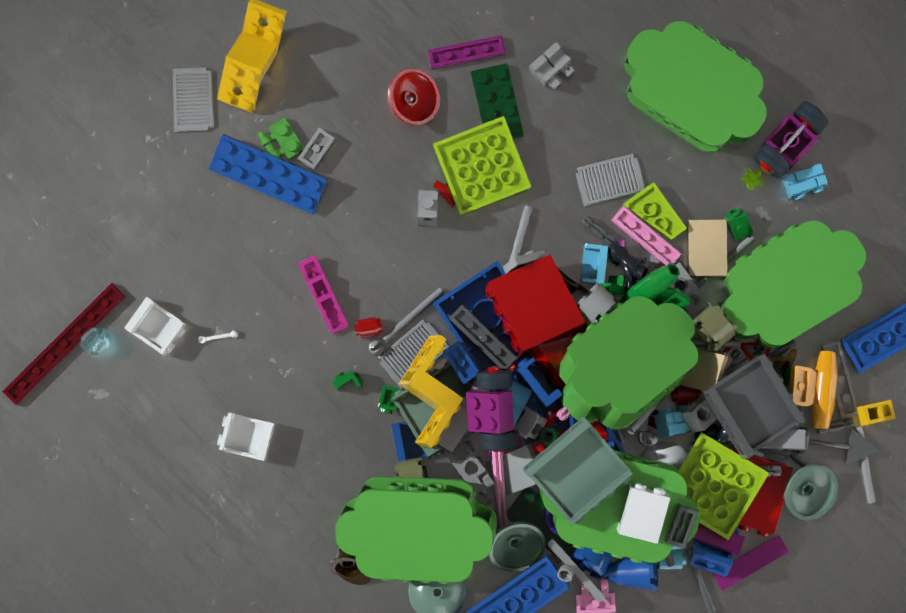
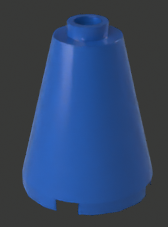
M585 547L584 549L577 548L570 557L580 570L591 572L589 576L601 580L605 575L612 556L611 553L604 552L599 554L593 552L591 548Z
M630 558L609 563L605 572V579H609V583L657 591L658 565L645 561L636 563L631 561Z

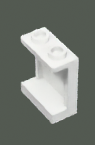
M146 297L125 326V329L165 356L166 353L170 354L174 349L175 344L173 343L175 340L181 338L186 332V324Z
M230 412L228 416L225 415L222 422V427H225L223 435H219L217 445L220 446L219 450L266 461L275 424Z
M641 483L629 484L628 498L621 522L618 523L617 531L621 535L658 544L670 497L666 490L661 488L651 490Z

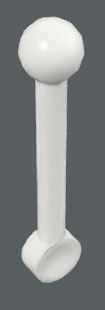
M233 330L231 331V333L209 337L200 336L198 338L199 343L203 344L206 341L226 337L236 338L238 336V332Z

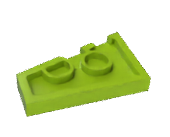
M654 182L623 204L671 240L687 229Z

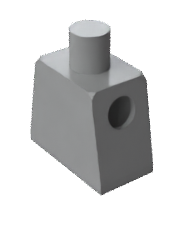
M419 190L418 226L437 227L438 190Z

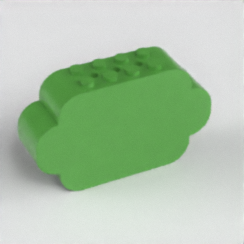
M676 21L666 26L662 32L654 29L644 30L630 44L625 57V68L632 77L628 86V97L631 103L698 149L705 152H715L720 150L727 141L733 144L746 143L753 138L764 123L767 110L762 99L758 97L763 88V77L760 71L752 65L749 59L737 56L735 50L730 47L725 48L717 38L704 34V30L699 26H692L684 21Z
M807 221L800 226L797 224L792 225L783 232L785 234L783 236L780 233L767 242V246L763 243L751 252L752 255L749 256L747 253L735 261L736 265L727 272V276L724 278L723 287L728 298L720 307L726 319L731 320L737 327L733 337L737 339L753 337L762 347L769 349L779 348L856 301L862 291V281L857 272L862 269L866 261L865 249L856 235L845 230L832 233L822 222Z
M632 297L623 304L621 302L612 309L613 312L610 314L606 312L597 324L593 322L586 328L585 333L582 334L580 332L572 339V344L567 348L568 351L560 362L559 375L566 384L562 390V404L576 420L579 421L584 416L590 423L600 420L611 429H624L683 383L687 372L698 361V351L691 341L695 333V325L691 322L693 320L676 304L663 303L657 306L646 297Z
M615 451L616 454L633 473L630 476L631 479L626 484H620L616 487V491L612 496L603 498L595 510H589L584 514L585 518L578 524L570 525L564 515L540 489L544 506L553 514L556 530L564 541L573 544V547L578 549L587 547L599 554L608 552L613 557L620 559L623 556L628 557L636 563H642V561L655 563L662 561L669 555L673 545L666 543L665 540L679 504L698 510L691 497L687 494L685 480L674 466ZM641 483L651 490L661 488L666 490L670 497L658 544L621 535L617 531V526L621 522L628 498L629 484ZM682 511L672 540L675 539L676 533L678 531L680 522L685 511ZM699 512L696 517L691 534L689 536L688 542L695 536L697 532L698 525L700 522ZM691 513L688 514L686 523L679 539L680 543L682 542L684 534L686 532L688 523L692 515Z
M375 476L365 482L357 498L351 499L345 505L335 527L336 542L342 551L356 556L358 569L367 577L383 581L395 579L403 582L416 580L422 583L437 581L442 584L465 580L470 575L474 562L480 561L489 555L497 532V517L490 506L477 502V493L474 487L464 480Z

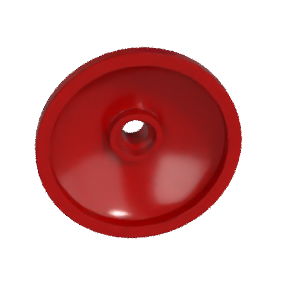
M409 68L400 71L392 79L388 89V100L393 113L398 119L406 124L417 126L429 122L436 115L440 105V94L435 81L429 74L420 69Z

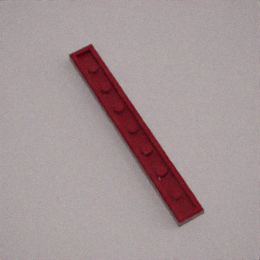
M111 283L2 392L15 405H18L126 296Z

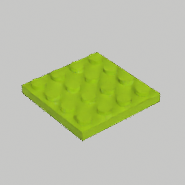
M504 116L433 143L460 215L531 188Z
M702 432L678 470L686 482L687 494L699 510L700 523L727 540L730 539L769 474L747 459H742L740 455Z

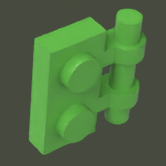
M285 117L269 126L272 132L271 135L267 136L264 130L257 134L261 139V145L265 146L270 154L279 158L285 154L288 160L304 150ZM277 140L281 148L276 150L271 142Z

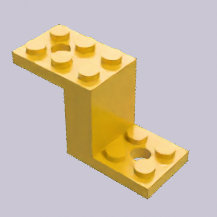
M249 0L243 30L225 59L217 100L253 113L261 80L277 55L287 11L259 0ZM261 18L267 20L268 24L263 23ZM235 88H240L242 93L238 92Z
M431 335L428 337L399 382L400 386L435 409V412L415 441L421 447L432 448L436 446L441 439L440 434L442 431L446 430L451 424V417L462 406L461 401L463 398L426 373V371L433 367L436 355H439L445 348L444 343L447 339L441 335Z

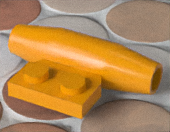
M820 351L815 371L809 367L791 366L789 391L793 395V401L796 406L808 407L811 405L813 428L829 429L835 407L838 375L836 352Z

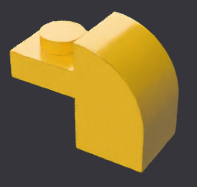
M891 400L856 407L861 426L895 419Z

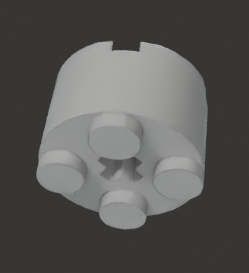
M597 282L590 292L579 300L577 307L585 323L589 326L593 322L597 324L599 319L618 300Z

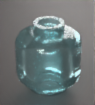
M92 327L81 337L80 346L88 355L91 356L93 354L97 356L109 346V340L107 339L109 334L103 328Z

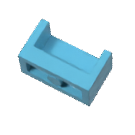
M584 245L580 284L595 285L597 282L604 283L608 246Z

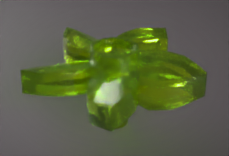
M746 168L747 176L741 178L740 181L748 182L747 187L749 191L755 185L763 184L761 179L758 178L761 170L753 173L751 169Z

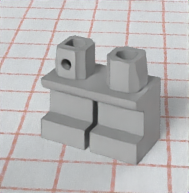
M557 42L529 65V70L544 85L548 84L554 90L562 83L556 76L560 71L567 78L575 72L574 67L570 63V57L562 51Z
M488 474L480 480L476 477L469 482L474 487L476 493L481 495L488 494L487 489L494 484Z

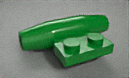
M670 263L652 271L634 284L618 303L621 302L623 304L632 297L642 296L652 300L657 306L663 303H672L683 309L690 304L691 298L677 287H669L680 275L678 267Z

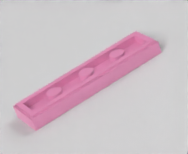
M625 206L612 218L611 221L664 266L670 263L675 264L682 256L677 249Z

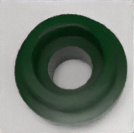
M546 427L540 432L539 438L543 445L549 446L559 438V433L553 427ZM547 433H552V440L548 441L546 439Z

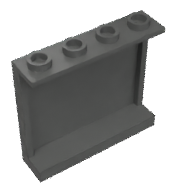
M765 354L758 355L702 391L742 459L750 458L755 454L754 452L798 423L805 422L803 411L795 405L792 393L786 390L782 377L775 372L772 367L773 362Z

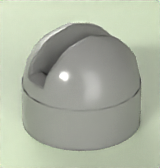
M374 340L369 345V351L371 354L379 356L384 352V344L379 340ZM380 344L381 347L373 352L372 348Z
M568 564L562 565L557 572L558 578L564 582L571 581L574 576L573 567Z

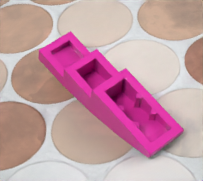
M315 254L298 262L331 334L348 327L349 325Z

